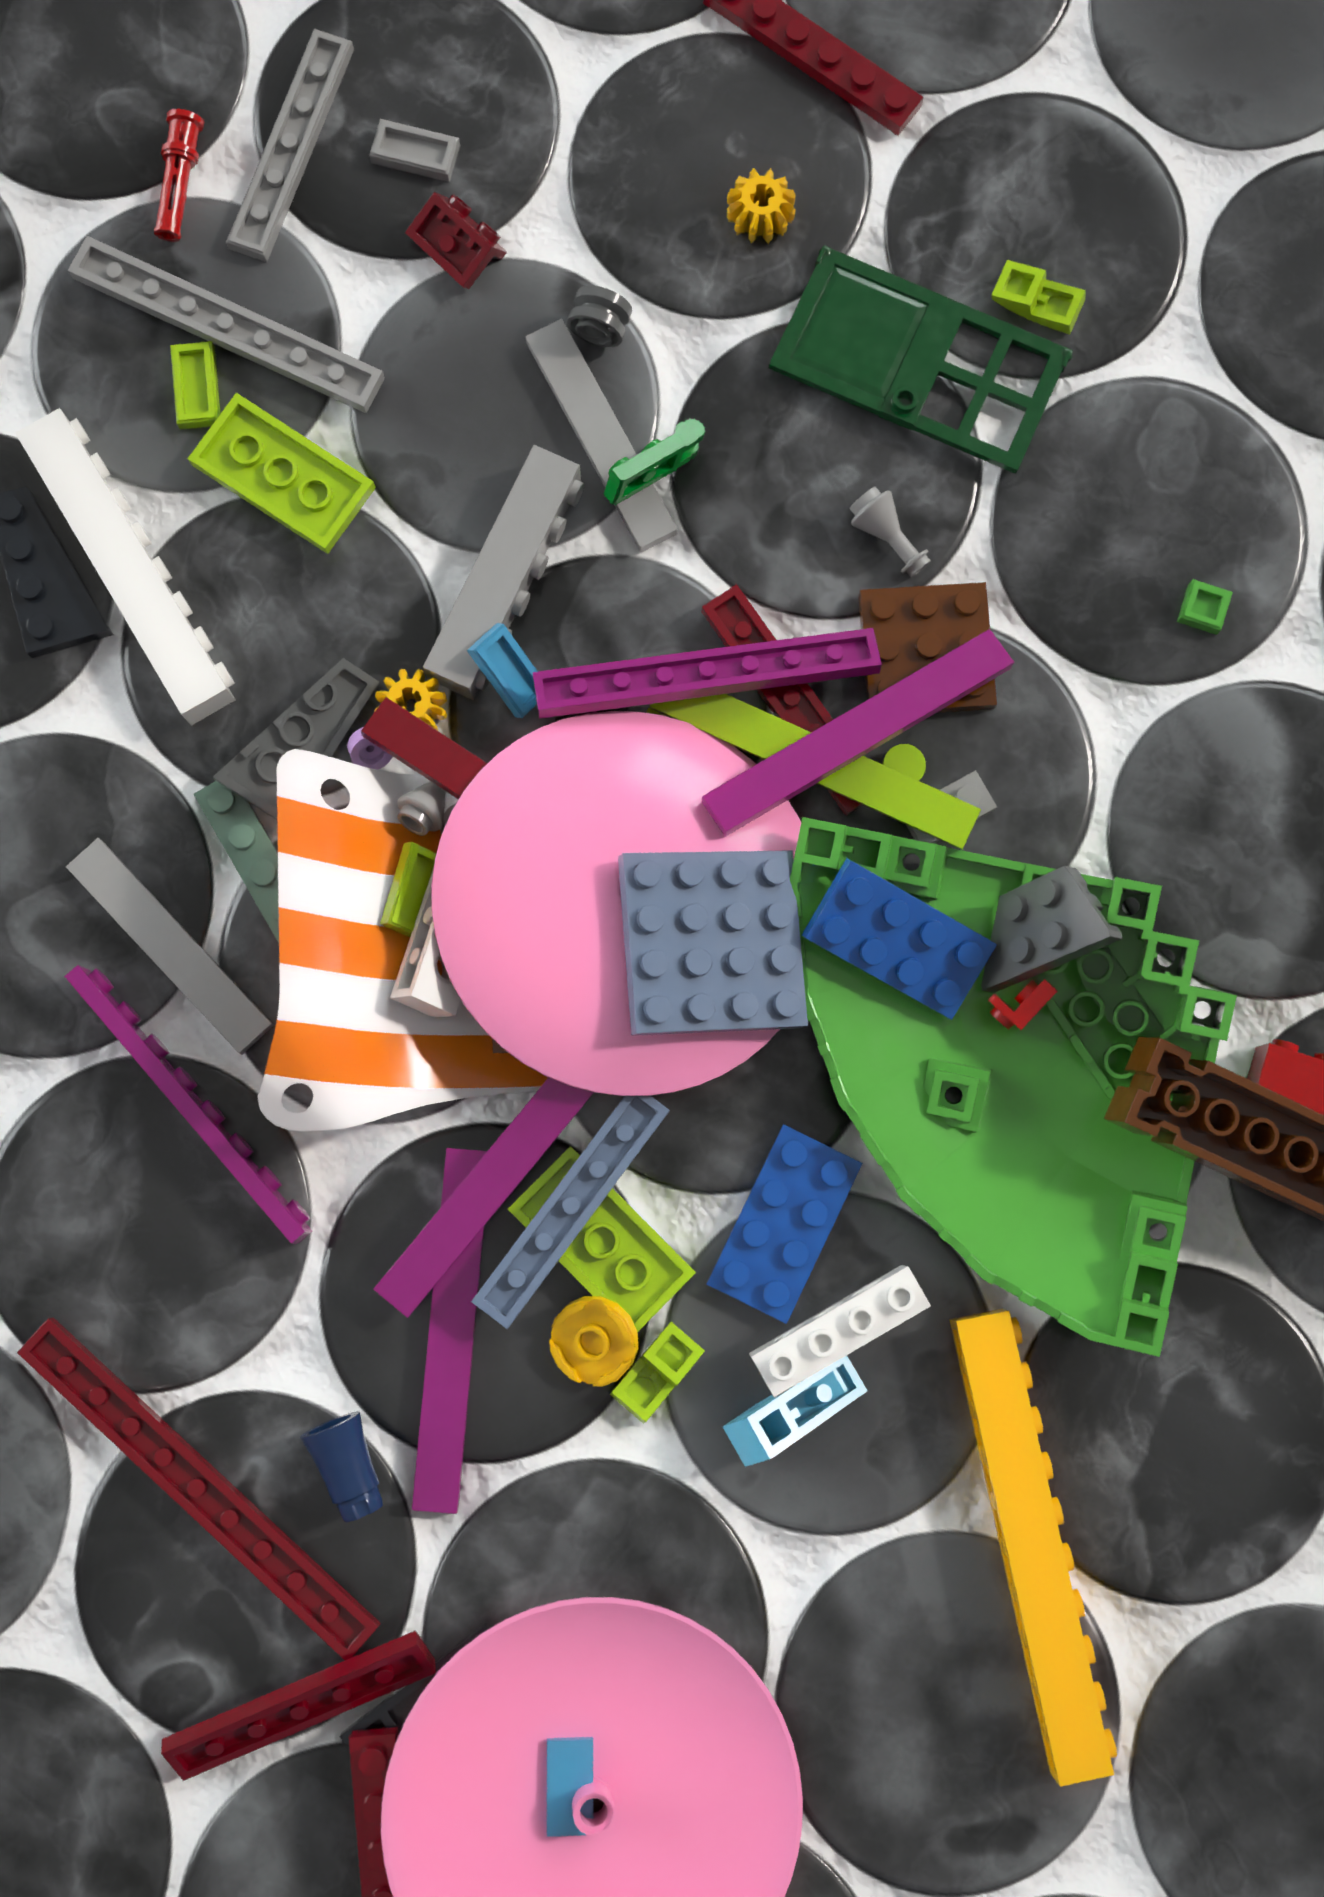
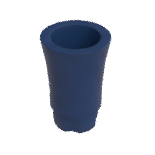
M360 1411L351 1412L329 1420L300 1436L325 1482L332 1503L337 1504L344 1522L357 1520L383 1506L377 1486L380 1482L365 1440Z

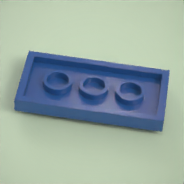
M848 858L844 861L801 934L811 942L951 1020L997 946L996 943Z
M783 1124L706 1284L787 1324L863 1163Z

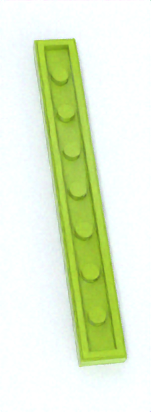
M727 694L653 703L649 706L651 709L673 719L690 723L694 727L763 760L811 733ZM865 756L860 757L816 783L963 850L981 812V809Z

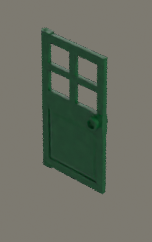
M823 245L819 251L812 276L776 348L768 369L1016 474L1061 372H1064L1067 363L1072 359L1073 350ZM961 323L999 338L982 377L944 361ZM1010 344L1049 359L1032 398L994 382ZM938 375L975 391L958 430L920 414ZM987 396L1025 412L1008 451L970 436Z

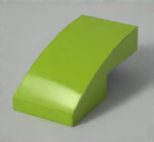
M1010 260L1006 261L991 295L993 301L1030 321L1066 334L1071 333L1085 302V290L1046 280V270Z
M670 1322L622 1378L610 1395L644 1424L672 1389L680 1383L705 1350L674 1323Z

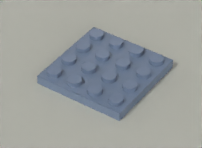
M792 850L622 853L618 856L631 1036L794 1029L808 1026L798 907L790 882L793 866Z

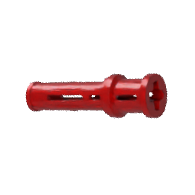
M171 109L168 111L166 121L169 124L168 138L161 149V155L166 164L154 234L158 238L170 242H177L181 239L180 232L190 170L198 163L199 154L196 151L198 133L202 132L204 128L203 119L194 112L185 109ZM176 185V187H175V193H174L173 206H172V209H171L174 186Z

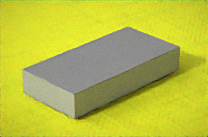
M380 119L369 156L373 164L450 182L460 142L457 137Z

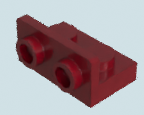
M434 192L405 233L463 288L470 289L494 256L503 259L507 251L497 243L501 237L494 229L483 221L478 225L468 216L472 209L463 200L454 194L447 198Z

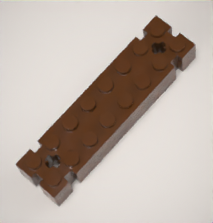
M1138 1037L1125 1070L1134 1074L1129 1087L1117 1086L1104 1117L1105 1120L1135 1134L1152 1136L1151 1141L1324 1221V1115L1213 1062L1190 1059L1191 1052L1162 1038ZM1170 1094L1173 1095L1172 1102L1169 1100Z

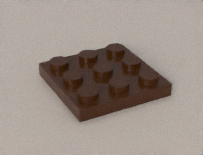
M986 582L860 590L858 598L861 629H874L882 663L879 674L865 675L867 700L989 630L990 620ZM995 679L937 713L995 709L997 706Z

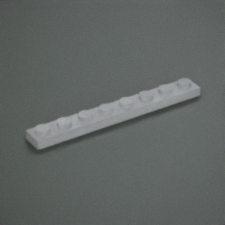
M86 236L67 270L74 280L207 341H212V343L364 413L368 412L385 379L384 373L380 369L89 236Z

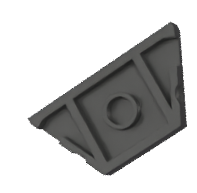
M1064 865L999 896L991 941L996 943L997 946L985 964L981 983L982 991L996 993L1122 939V933L1119 928L1109 925L1100 912L1104 908L1096 895L1088 891L1087 882L1077 868Z

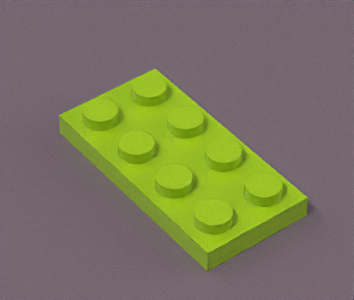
M235 393L187 458L193 467L327 554H329L376 488L374 481L238 393Z
M570 1146L508 1210L527 1227L580 1155ZM613 1188L559 1260L592 1296H602L618 1303L630 1315L637 1332L696 1273Z

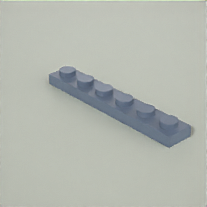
M624 1096L471 1302L508 1329L670 1110L652 1096Z

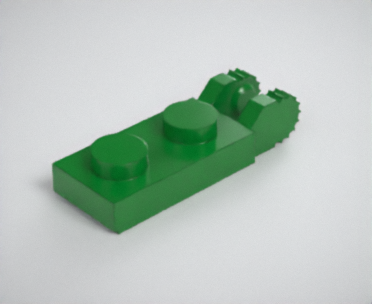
M689 418V420L676 425L673 435L662 441L660 439L651 441L641 453L630 459L624 457L618 460L608 472L609 478L603 493L612 505H617L689 462L691 458L693 459L697 455L699 450L698 444L705 435L706 431L704 430L703 423H700V420H695V418Z

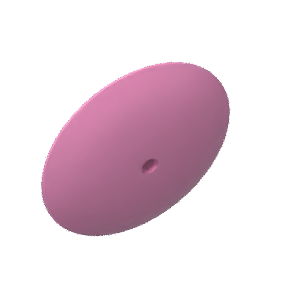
M607 711L565 718L543 726L512 743L479 771L453 808L441 835L435 857L431 885L432 917L441 959L454 989L466 1009L482 1029L504 1050L523 1064L546 1077L575 1088L617 1096H652L699 1086L724 1075L744 1063L764 1047L780 1030L631 1036L618 856L622 853L792 850L794 861L801 821L788 800L726 837L701 802L703 795L755 766L756 763L733 745L684 721L643 712Z
M583 1597L534 1607L503 1620L478 1635L460 1649L433 1677L407 1716L393 1749L386 1773L382 1799L381 1838L390 1890L393 1897H785L797 1861L802 1831L803 1795L800 1769L792 1738L783 1715L770 1691L740 1654L714 1632L672 1610L638 1600L615 1597ZM593 1737V1783L579 1788L572 1800L574 1823L579 1831L586 1835L547 1837V1738ZM596 1798L605 1803L602 1809L593 1813V1819L583 1816L580 1812L583 1803L589 1799Z

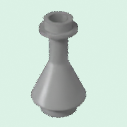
M874 486L849 508L855 515L851 521L853 527L888 542L905 563L901 570L902 574L907 572L912 578L931 562L927 557L929 551L926 549L919 553L901 532L891 491L881 493Z
M430 781L400 796L397 800L400 810L397 815L399 822L406 829L420 836H425L429 831L440 830L443 825L446 791Z

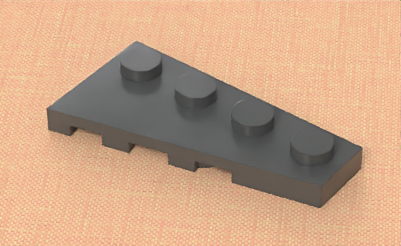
M342 658L217 772L212 779L277 820L276 768L280 758L287 751L293 749L311 751L331 757L379 684V681L345 658Z

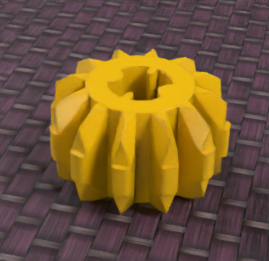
M754 168L750 172L749 179L738 176L735 181V188L730 189L727 194V204L729 205L727 208V219L729 222L735 223L734 230L737 236L749 232L751 244L757 239V236H763L769 244L773 238V233L780 236L784 235L787 231V223H792L795 217L793 205L796 198L794 190L787 189L788 182L786 176L774 180L771 168L765 173V176H759Z
M400 669V681L396 683L392 678L385 677L384 683L389 691H377L375 693L376 700L382 703L385 697L406 710L407 701L415 699V710L410 713L438 731V727L433 719L445 720L447 717L446 711L440 707L447 702V697L444 692L437 691L440 686L438 680L431 678L425 681L424 671L420 669L414 673L412 679H409L405 669Z

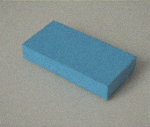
M496 623L467 652L515 718H523L537 705L533 672L538 671L503 623Z
M593 1737L547 1738V1837L586 1835L579 1831L574 1823L572 1800L579 1788L593 1783ZM593 1798L584 1802L580 1809L583 1816L593 1819Z

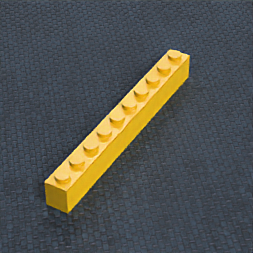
M1005 1309L949 1319L1050 1774L1060 1787L1114 1775L1111 1758L1117 1757L1116 1745L1110 1729H1104L1100 1711L1106 1710V1701L1100 1683L1098 1681L1093 1682L1089 1664L1096 1662L1095 1653L1090 1637L1083 1635L1079 1618L1085 1616V1610L1079 1590L1077 1588L1072 1589L1068 1571L1074 1570V1561L1068 1543L1061 1542L1058 1525L1064 1524V1517L1058 1498H1051L1048 1480L1053 1479V1468L1048 1453L1046 1451L1041 1452L1037 1434L1043 1433V1425L1038 1408L1036 1406L1031 1407L1027 1389L1033 1388V1381L1027 1362H1021L1017 1344L1023 1342L1020 1324L1017 1317H1010L1009 1310Z

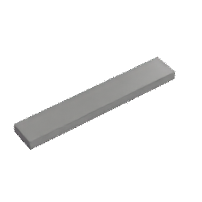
M317 29L313 30L226 241L229 250L268 262L353 54L354 47L352 41Z
M560 319L525 336L526 344L604 487H606L610 468L621 458L628 457L630 459L637 454L563 319ZM653 484L615 505L640 553L678 534V529Z
M97 838L66 866L75 878L239 1054L243 1055L274 1026L266 1015L101 839Z

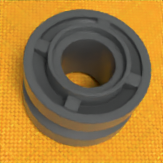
M595 285L580 287L574 299L575 307L571 309L567 320L569 329L579 338L589 343L603 347L619 346L625 335L624 326L628 324L632 314L631 304L624 297L610 289Z

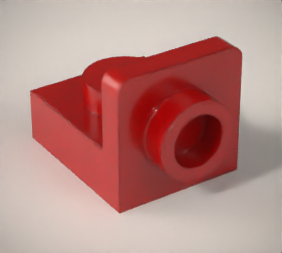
M1046 979L1039 985L1031 980L1014 998L1020 1004L1016 1010L994 993L988 999L995 1006L990 1011V1014L1008 1030L1014 1024L1022 1030L1058 990Z

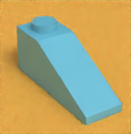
M846 1355L776 1397L770 1395L724 1425L723 1429L746 1467L773 1458L867 1392V1389Z

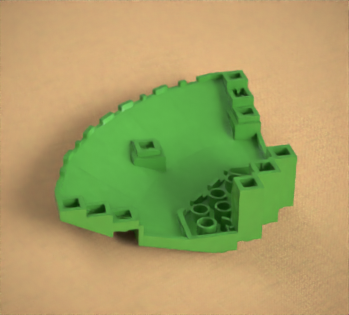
M802 817L790 883L798 907L807 1019L811 1023L819 1045L820 1055L823 1056L840 1107L843 1111L845 1110L857 1128L868 1150L878 1165H881L896 1188V1193L918 1216L920 1215L939 1233L938 1236L944 1242L947 1241L983 1280L990 1284L994 1283L1017 1296L1018 1300L1031 1307L1034 1306L1057 1319L1062 1325L1091 1341L1160 1357L1169 1316L1168 1308L1178 1266L1177 1259L1186 1222L1187 1198L1195 1161L1152 1142V1136L1135 1134L1105 1120L1104 1117L1117 1086L1129 1087L1134 1074L1125 1070L1138 1037L1162 1038L1191 1052L1190 1059L1208 1060L1215 1063L1219 1041L1228 1040L1237 995L1190 985L1199 940L1153 931L1162 886L1118 877L1110 880L1081 874L1087 882L1088 891L1096 895L1104 908L1100 912L1109 925L1119 928L1122 933V939L996 992L1008 1005L1016 1010L1020 1004L1014 998L1031 980L1039 985L1046 979L1058 990L1022 1030L1015 1024L1008 1030L990 1014V1011L995 1006L988 999L994 993L982 991L981 983L985 966L951 1020L801 935L846 858L991 940L999 896L1056 869ZM910 854H915L920 859V865L914 871H909L904 866V860ZM1128 898L1136 899L1140 905L1139 911L1134 915L1126 914L1122 909L1124 900ZM1164 949L1172 951L1175 956L1173 964L1167 967L1160 965L1157 960L1159 952ZM1204 1001L1209 1005L1210 1012L1205 1018H1197L1194 1015L1197 1002ZM948 1088H959L962 1091V1100L958 1103L950 1102L946 1098ZM1170 1094L1169 1100L1172 1102L1173 1095ZM1160 1223L1167 1228V1233L1163 1238L1155 1239L1149 1234V1229L1153 1224Z

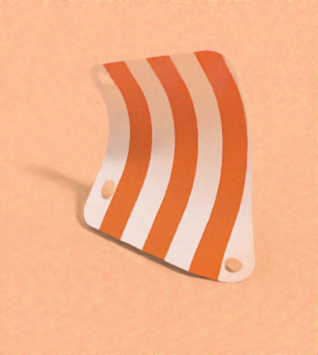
M298 749L287 751L280 758L276 768L280 996L274 1036L258 1094L259 1107L263 1115L274 1125L287 1130H336L369 1123L429 1104L463 1098L538 1091L549 1077L523 1064L510 1053H493L492 1037L482 1029L464 1004L457 1011L456 1016L433 1018L390 999L410 937L381 925L380 922L404 843L414 842L437 853L442 835L440 830L429 831L425 836H420L406 829L397 818L400 812L397 800L400 796L430 781L422 775L372 769L311 751ZM335 779L347 788L350 802L345 809L335 810L325 803L320 791L324 781ZM446 792L444 812L451 805L458 802V799ZM438 959L437 969L439 974L442 975L443 967ZM295 1083L305 1084L313 1092V1101L310 1107L300 1113L290 1112L282 1104L284 1091Z

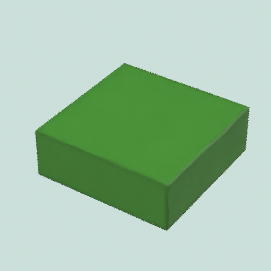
M1192 579L1188 584L1177 622L1217 635L1222 629L1233 592Z

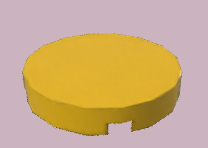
M584 1296L570 1302L554 1318L551 1339L549 1340L550 1352L557 1367L569 1379L580 1384L583 1381L587 1384H593L592 1386L603 1387L618 1381L632 1366L638 1351V1332L630 1315L618 1303L602 1296Z

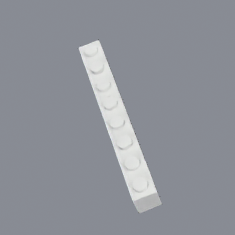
M58 408L17 431L18 439L181 715L192 726L235 701L233 694L228 688L235 684L234 680L222 661L217 664L213 663L208 654L210 650L214 649L212 643L201 626L193 629L187 619L189 615L193 614L190 606L180 591L172 594L166 582L172 579L171 574L159 556L154 559L150 557L145 548L152 544L149 537L138 521L131 525L125 515L127 511L131 510V507L118 487L112 490L109 488L105 478L111 474L97 452L90 456L84 444L91 440L78 419L69 421L62 410Z

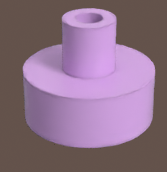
M363 727L355 731L347 743L352 763L377 770L386 766L392 756L361 736Z

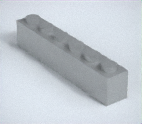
M533 445L423 666L427 679L436 678L441 686L474 700L478 689L484 691L489 684L488 679L467 650L496 623H503L512 635V630L509 627L515 615L522 616L528 605L530 593L527 590L533 578L539 580L545 571L549 559L545 554L551 542L557 543L564 532L567 520L563 517L569 505L575 507L583 493L585 484L581 482L579 464Z

